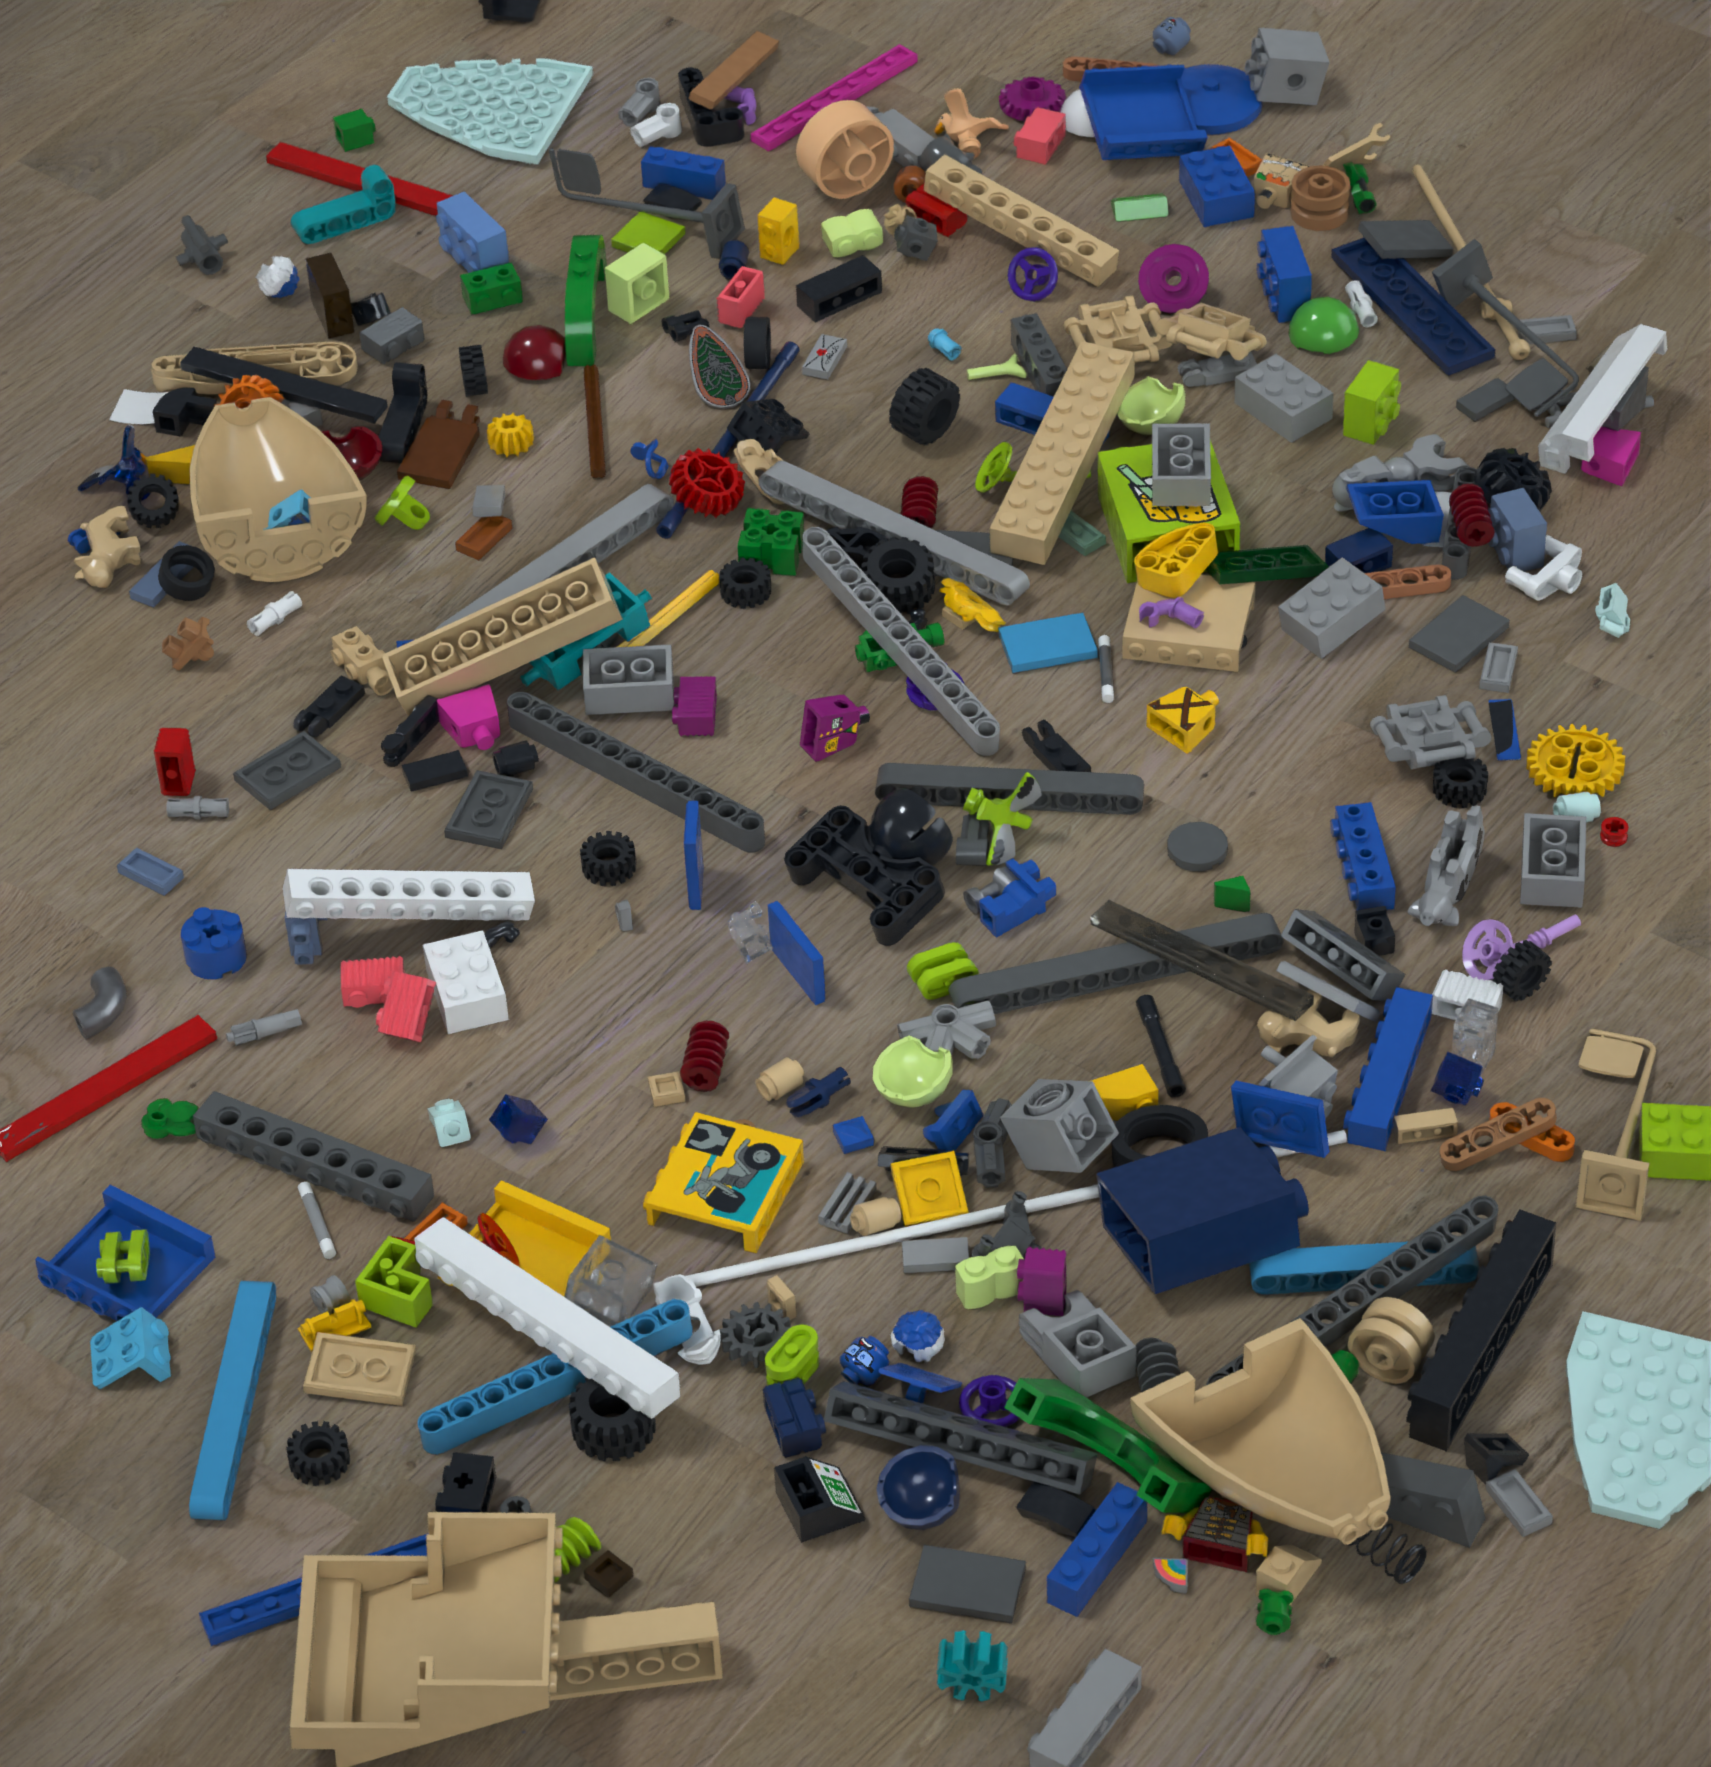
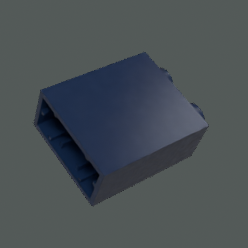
M1241 1127L1096 1173L1103 1227L1154 1294L1299 1247L1298 1219L1307 1216L1309 1213L1307 1196L1301 1183L1296 1178L1285 1181L1281 1176L1277 1157L1271 1147L1267 1145L1258 1148Z

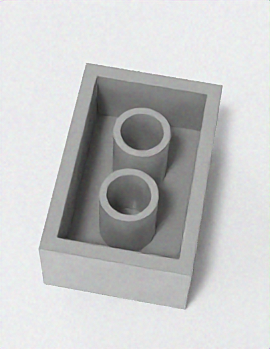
M1274 354L1235 377L1234 403L1291 443L1332 419L1333 392L1278 354Z
M1210 423L1152 424V506H1210Z
M1344 558L1339 559L1278 606L1282 630L1320 659L1324 658L1386 610L1382 586Z
M671 645L583 649V691L586 715L671 711L674 707V673Z
M1524 813L1520 904L1582 908L1585 884L1586 817Z

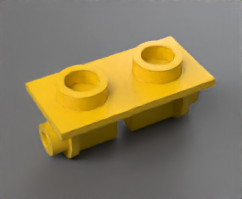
M352 1299L349 1303L334 1308V1313L331 1315L327 1311L313 1318H306L305 1323L300 1324L298 1332L310 1352H312L317 1332L352 1336L372 1328V1325L364 1314L366 1308L363 1301Z

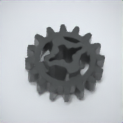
M755 1302L751 1309H748L745 1304L741 1305L742 1311L740 1313L734 1310L730 1311V1319L722 1320L723 1328L720 1329V1340L723 1352H729L731 1361L740 1358L741 1366H745L748 1361H751L754 1368H758L760 1361H765L768 1351L791 1328L789 1317L783 1318L782 1309L773 1312L772 1304H767L765 1308H760L759 1303Z

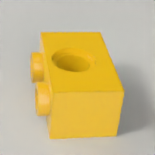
M774 197L757 215L760 258L784 265L799 249L797 205Z

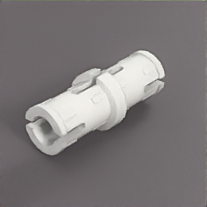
M1359 281L1349 282L1345 287V291L1351 300L1350 306L1353 312L1357 313L1363 327L1374 326L1378 321V317L1372 308L1373 302L1370 296L1365 294L1363 286Z
M290 591L275 603L270 602L261 613L247 621V626L252 634L255 633V636H259L274 624L279 625L282 623L284 617L302 606V601L297 593L294 594V591Z

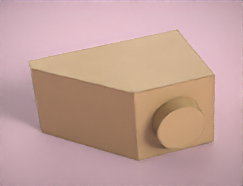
M1292 1544L1274 1546L1257 1569L1256 1596L1259 1595V1591L1262 1589H1270L1275 1592L1289 1591L1293 1594L1294 1601L1321 1565L1322 1559Z

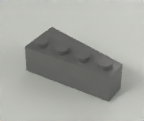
M1381 1452L1391 1497L1386 1512L1388 1518L1470 1548L1486 1519L1474 1471Z

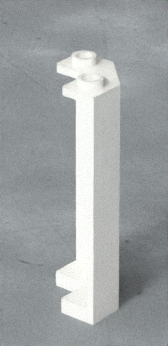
M1640 324L1619 335L1614 340L1538 445L1540 466L1565 474L1570 468V456L1588 462L1594 455L1593 438L1654 352L1661 355L1666 353V331Z

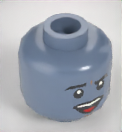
M1166 18L1152 33L1154 39L1153 46L1161 54L1165 52L1170 55H1176L1189 43L1190 27L1182 18Z

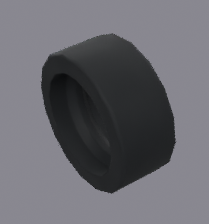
M747 317L744 326L745 367L747 369H768L771 358L770 320L768 317Z
M189 545L176 546L169 549L162 557L158 574L159 584L168 595L175 599L183 601L197 600L204 597L211 588L215 572L214 563L206 552L197 547ZM177 564L193 566L201 572L203 579L196 582L182 581L170 572V567Z

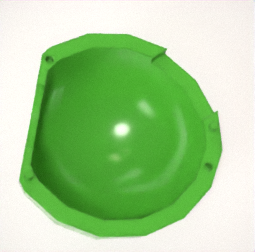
M1318 297L1304 302L1296 310L1289 325L1288 335L1291 343L1298 349L1303 348L1330 355L1349 347L1357 339L1360 330L1354 312L1342 301L1331 297Z

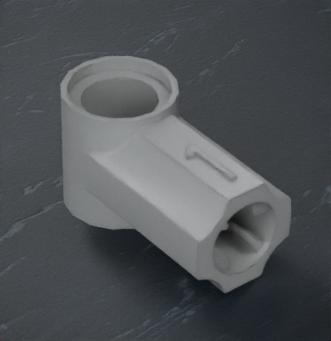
M642 78L635 84L636 92L618 111L619 119L626 126L633 127L640 123L647 113L656 111L660 106L657 80Z

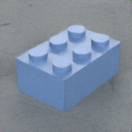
M462 192L437 203L438 215H436V221L440 228L439 244L444 251H448L453 256L457 264H461L470 273L509 263L506 231L469 195Z

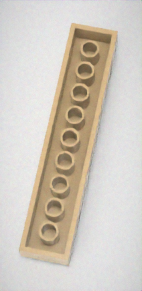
M1081 341L990 526V553L1042 565L1046 564L1134 379V352Z

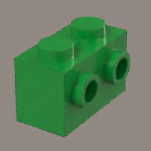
M512 263L460 275L462 297L471 315L523 302L521 280Z

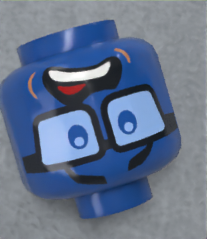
M868 1336L867 1338L857 1337L839 1357L840 1364L844 1369L841 1375L849 1383L855 1385L861 1383L862 1385L870 1386L882 1375L878 1373L879 1368L889 1366V1359L887 1357L889 1351L873 1336Z

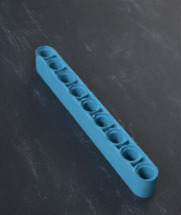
M240 1281L189 1503L191 1519L226 1520L228 1517L276 1303L275 1282Z
M680 1299L666 1301L610 1327L652 1356L687 1341L693 1333L689 1306ZM552 1353L422 1413L418 1418L417 1424L423 1449L430 1454L444 1453L564 1398L572 1392H576V1385L579 1382L585 1383L586 1377L580 1370L569 1363H564L556 1354Z

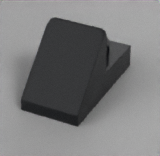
M1467 1433L1464 1438L1466 1465L1485 1484L1497 1476L1502 1466H1523L1529 1457V1454L1507 1433Z

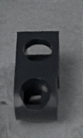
M372 293L351 302L352 313L358 326L391 314L383 293L377 295Z

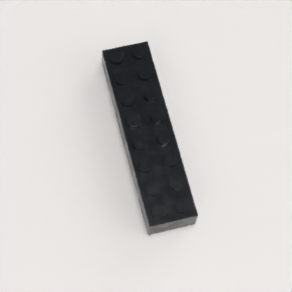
M1520 1209L1513 1221H1507L1503 1229L1501 1242L1494 1243L1487 1266L1482 1265L1477 1273L1476 1285L1473 1289H1467L1463 1298L1462 1309L1460 1312L1455 1311L1453 1313L1448 1333L1446 1335L1441 1334L1434 1357L1426 1359L1420 1381H1414L1410 1387L1407 1399L1411 1401V1406L1406 1417V1422L1410 1423L1409 1438L1447 1452L1553 1267L1557 1222Z

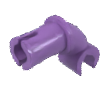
M737 86L725 99L740 104L737 108L742 110L746 124L750 125L756 120L754 91L751 88L745 89Z
M1180 596L1176 599H1165L1155 603L1146 602L1139 608L1140 622L1144 617L1149 616V628L1156 626L1159 622V616L1168 615L1172 619L1177 618L1193 628H1197L1204 618L1203 611L1184 602V598Z

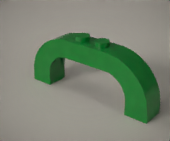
M574 235L572 239L565 292L567 366L595 365V297L597 281H605V267H607L605 243L602 235Z

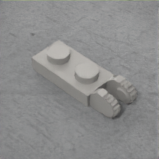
M1249 352L1248 356L1242 360H1235L1231 354L1220 356L1218 359L1214 357L1198 361L1188 359V361H1182L1177 369L1179 374L1183 376L1184 385L1196 387L1235 381L1236 376L1257 365L1252 352Z

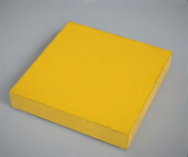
M955 1151L891 1163L890 1168L904 1227L969 1213Z

